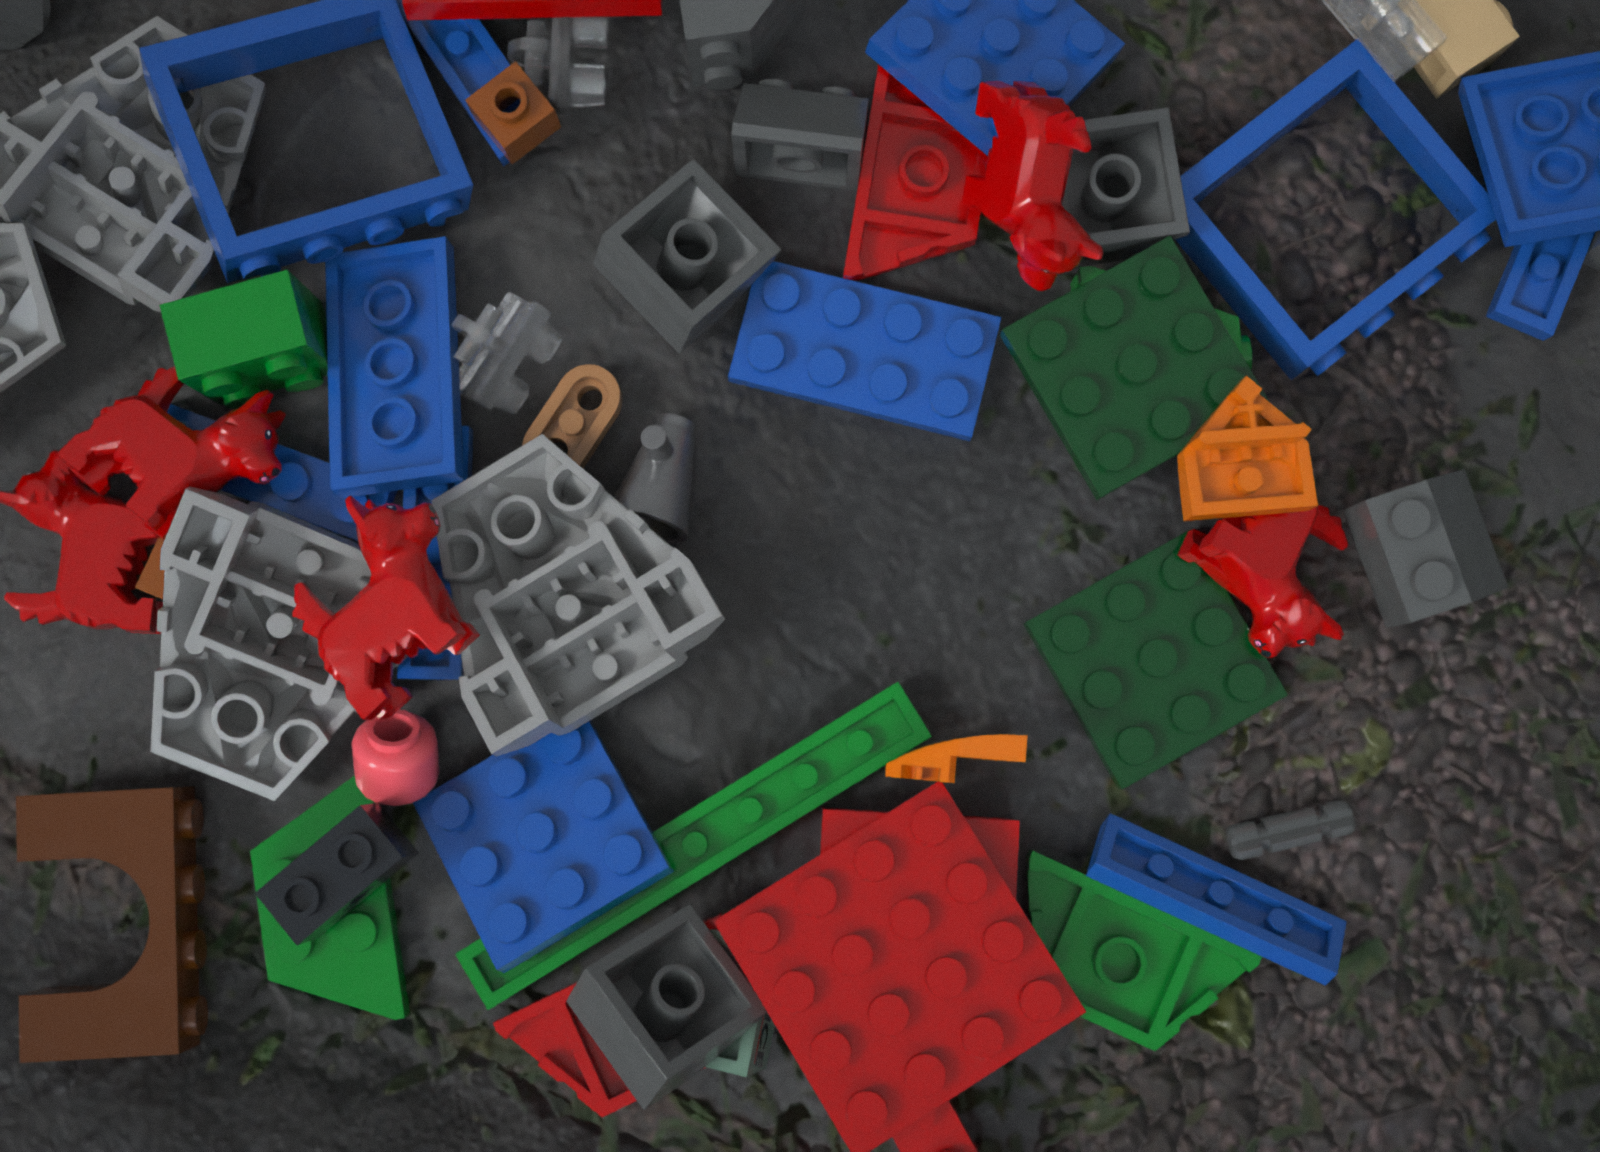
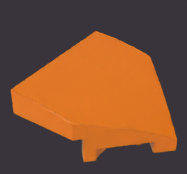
M1248 376L1239 381L1177 455L1183 521L1309 511L1318 506L1309 443L1304 439L1312 429L1304 422L1295 424L1259 393L1262 391V388Z
M980 735L944 740L922 746L886 763L885 777L955 783L957 757L1026 763L1028 735Z

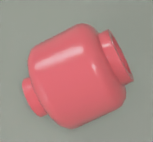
M399 709L388 719L379 720L375 717L373 720H366L356 729L351 743L356 785L366 798L381 805L401 806L424 798L435 787L440 772L438 741L435 729L425 718Z

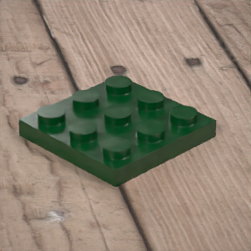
M1171 236L1166 237L1002 329L1000 333L1004 344L1097 501L1176 457L1242 378L1248 376L1260 386ZM1262 389L1259 394L1269 401Z
M1188 531L1023 624L1112 780L1120 790L1125 789L1288 695L1267 658L1262 656L1249 642L1248 633L1250 629L1227 590L1216 583L1198 564L1194 562L1188 563L1177 556Z

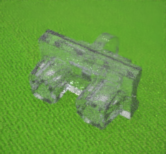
M1321 0L1350 35L1362 43L1393 82L1400 79L1440 47L1447 39L1444 32L1416 0Z
M609 17L552 18L551 40L545 39L546 24L543 21L530 20L527 22L526 37L516 38L508 43L507 58L510 62L514 63L516 61L519 66L525 67L524 72L535 86L543 84V69L550 68L548 99L549 102L553 103L558 119H571L572 107L605 106V65L574 64L575 47L607 49Z
M507 292L498 308L487 303L476 322L458 314L451 326L466 337L454 355V358L462 363L459 368L460 395L490 410L494 406L512 414L517 413L529 395V385L514 375L521 361L526 355L533 361L544 364L546 361L551 360L562 343V337L547 322L552 313L535 301L528 302L513 293Z

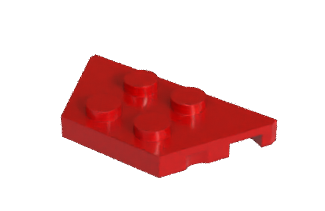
M879 64L843 273L844 279L852 281L866 279L974 246L977 239L981 211L978 208H968L962 204L966 175L985 177V164L988 160L986 154Z
M721 912L703 921L709 930L717 929L713 921L721 917L723 913ZM578 981L493 1022L498 1034L504 1039L510 1038L539 1062L538 1066L557 1082H564L577 1093L578 1099L602 1118L637 1101L566 1002Z

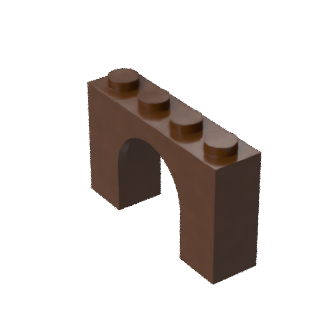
M195 786L16 796L17 862L82 858L109 862L125 871L139 886L147 903L150 921L148 939L141 957L135 966L119 981L113 984L45 987L19 995V1063L176 1055L200 1045V1035L205 1033L208 1024L207 1000L205 996L199 995V969L203 968L206 961L207 942L203 930H198L197 903H201L204 898L205 874L203 867L200 864H196V838H199L203 831L204 813L200 800L195 799Z

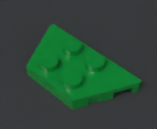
M355 775L250 851L256 892L358 806L376 803L366 798L358 789ZM390 878L319 938L298 946L256 896L269 981L394 1020L404 1019L410 1015Z
M1029 850L1026 856L1029 921L1086 1010V1013L1080 1017L1153 1051L1158 1050L1179 1032L1181 1024L1191 1016L1200 1015L1219 999L1217 994L1245 971L1250 973L1260 964L1262 956L1089 878L1079 871L1033 850Z

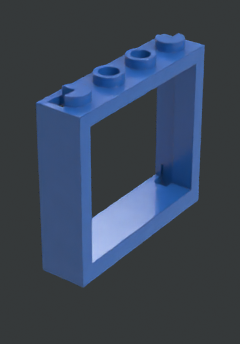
M321 0L139 48L144 79L227 283L257 275L262 277L280 272L281 267L305 259L310 264L326 262L340 255L343 252V248L368 241L370 245L385 244L401 236L404 233V229L427 222L432 227L443 226L447 217L464 213L463 211L469 208L473 190L472 180L396 0ZM384 39L441 176L237 236L179 93Z
M1357 39L1180 176L1190 232L1187 236L1178 238L1176 241L1289 379L1293 380L1308 367L1318 376L1343 357L1347 352L1340 342L1356 329L1365 339L1396 315L1388 304L1403 292H1406L1412 300H1415L1444 277L1436 266L1450 255L1454 254L1462 263L1489 242L1492 237L1485 228L1494 222L1496 217L1489 194ZM1346 88L1458 221L1459 225L1310 341L1197 203Z

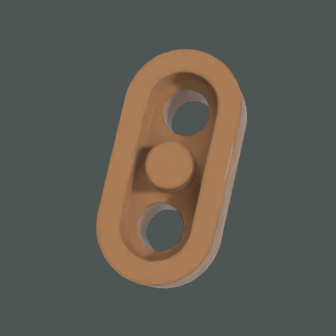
M592 364L580 365L571 369L561 379L526 432L522 446L543 434L552 443H565L568 447L567 455L584 469L621 411L623 402L622 392L615 377L605 368ZM592 390L600 392L602 394V403L598 408L585 410L581 407L580 401L586 392Z

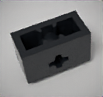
M380 804L360 805L255 892V894L298 946L319 938L418 855L419 852Z

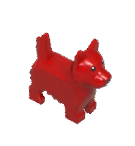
M1001 81L981 82L975 114L983 118L992 117L998 135L993 137L992 148L989 149L988 160L985 164V177L966 175L962 204L968 208H978L989 221L1011 235L1010 240L1015 251L1018 253L1017 267L1020 277L1035 290L1045 291L1051 288L1058 274L1071 271L1077 267L1083 257L1101 260L1103 256V247L1091 239L1077 220L1062 206L1073 150L1076 149L1081 152H1089L1091 150L1089 133L1087 132L1083 117H1076L1074 112L1070 110V107L1065 104L1063 98L1048 96L1045 88L1033 82L1014 81L1013 86Z
M175 366L168 370L158 368L153 381L146 380L137 396L133 395L116 400L113 406L104 407L100 412V416L93 420L91 427L86 431L76 434L56 455L71 468V471L83 483L102 497L111 489L110 478L114 474L125 473L129 475L132 481L137 483L138 489L125 506L145 522L144 527L164 542L185 489L189 486L218 493L230 480L239 476L248 478L257 484H267L281 473L282 464L274 452L279 441L276 430L282 424L286 414L281 410L266 414L274 396L270 391L265 390L256 393L242 407L223 415L204 430H191L167 413L173 398L184 385V383L178 380Z
M59 450L50 452L44 466L39 471L22 475L13 491H0V503L12 507L35 526L60 534L62 537L60 566L55 591L45 593L7 592L4 596V600L16 611H19L20 619L23 622L38 617L39 624L45 625L65 619L93 629L107 630L120 627L126 632L161 634V632L157 631V613L163 607V602L156 601L155 598L143 597L138 600L131 592V590L136 589L135 586L138 582L136 575H141L144 569L142 561H148L149 559L145 547L155 545L158 537L144 527L145 522L125 506L126 501L108 493L102 497L93 489L85 486L71 471V468L56 455Z
M350 495L345 499L348 512L356 524L360 549L371 571L370 581L337 613L328 609L304 582H300L294 585V602L297 605L292 611V617L304 621L302 630L318 639V651L320 658L324 661V669L335 680L344 685L346 699L363 720H373L375 717L379 720L388 719L413 697L407 688L396 687L393 684V663H403L406 654L410 658L418 656L420 648L422 650L428 648L435 655H439L446 649L454 655H459L480 634L472 624L466 623L461 618L450 594L428 559L427 548L432 539L439 534L441 527L433 505L424 502L413 508L404 509L400 505L393 503L377 506L369 499L364 506Z
M1318 505L1309 511L1222 518V520L1215 523L1207 535L1195 529L1187 532L1177 556L1188 563L1194 562L1198 564L1216 583L1250 608L1253 623L1248 633V638L1252 646L1262 656L1274 658L1284 647L1314 646L1317 634L1336 640H1341L1344 635L1342 627L1326 614L1313 594L1296 577V564L1309 534L1339 550H1345L1349 545L1345 532L1342 529L1341 518L1330 516L1328 507Z

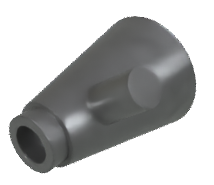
M662 413L658 416L656 424L650 425L642 431V446L614 498L628 510L631 509L648 524L650 529L667 543H682L688 539L695 440L693 431L695 425L683 416Z

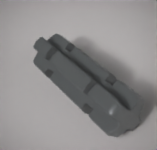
M1334 800L1318 804L1317 810H1314L1313 807H1305L1259 818V824H1255L1254 821H1246L1230 825L1226 828V840L1233 858L1245 860L1261 856L1264 849L1267 852L1271 851V853L1320 842L1323 835L1326 838L1330 837L1332 839L1352 834L1355 831V819L1347 801Z

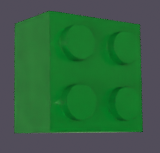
M288 269L159 305L178 380L217 404H224L227 409L240 408L256 393L265 390L273 391L285 387L288 392H301L314 389L324 383V376H328L327 320L322 301Z

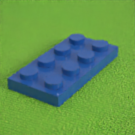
M446 236L342 252L337 257L326 261L330 491L341 499L347 498L350 495L355 497L464 481L453 245Z
M773 261L751 285L728 380L732 383L970 441L973 436L1002 317Z

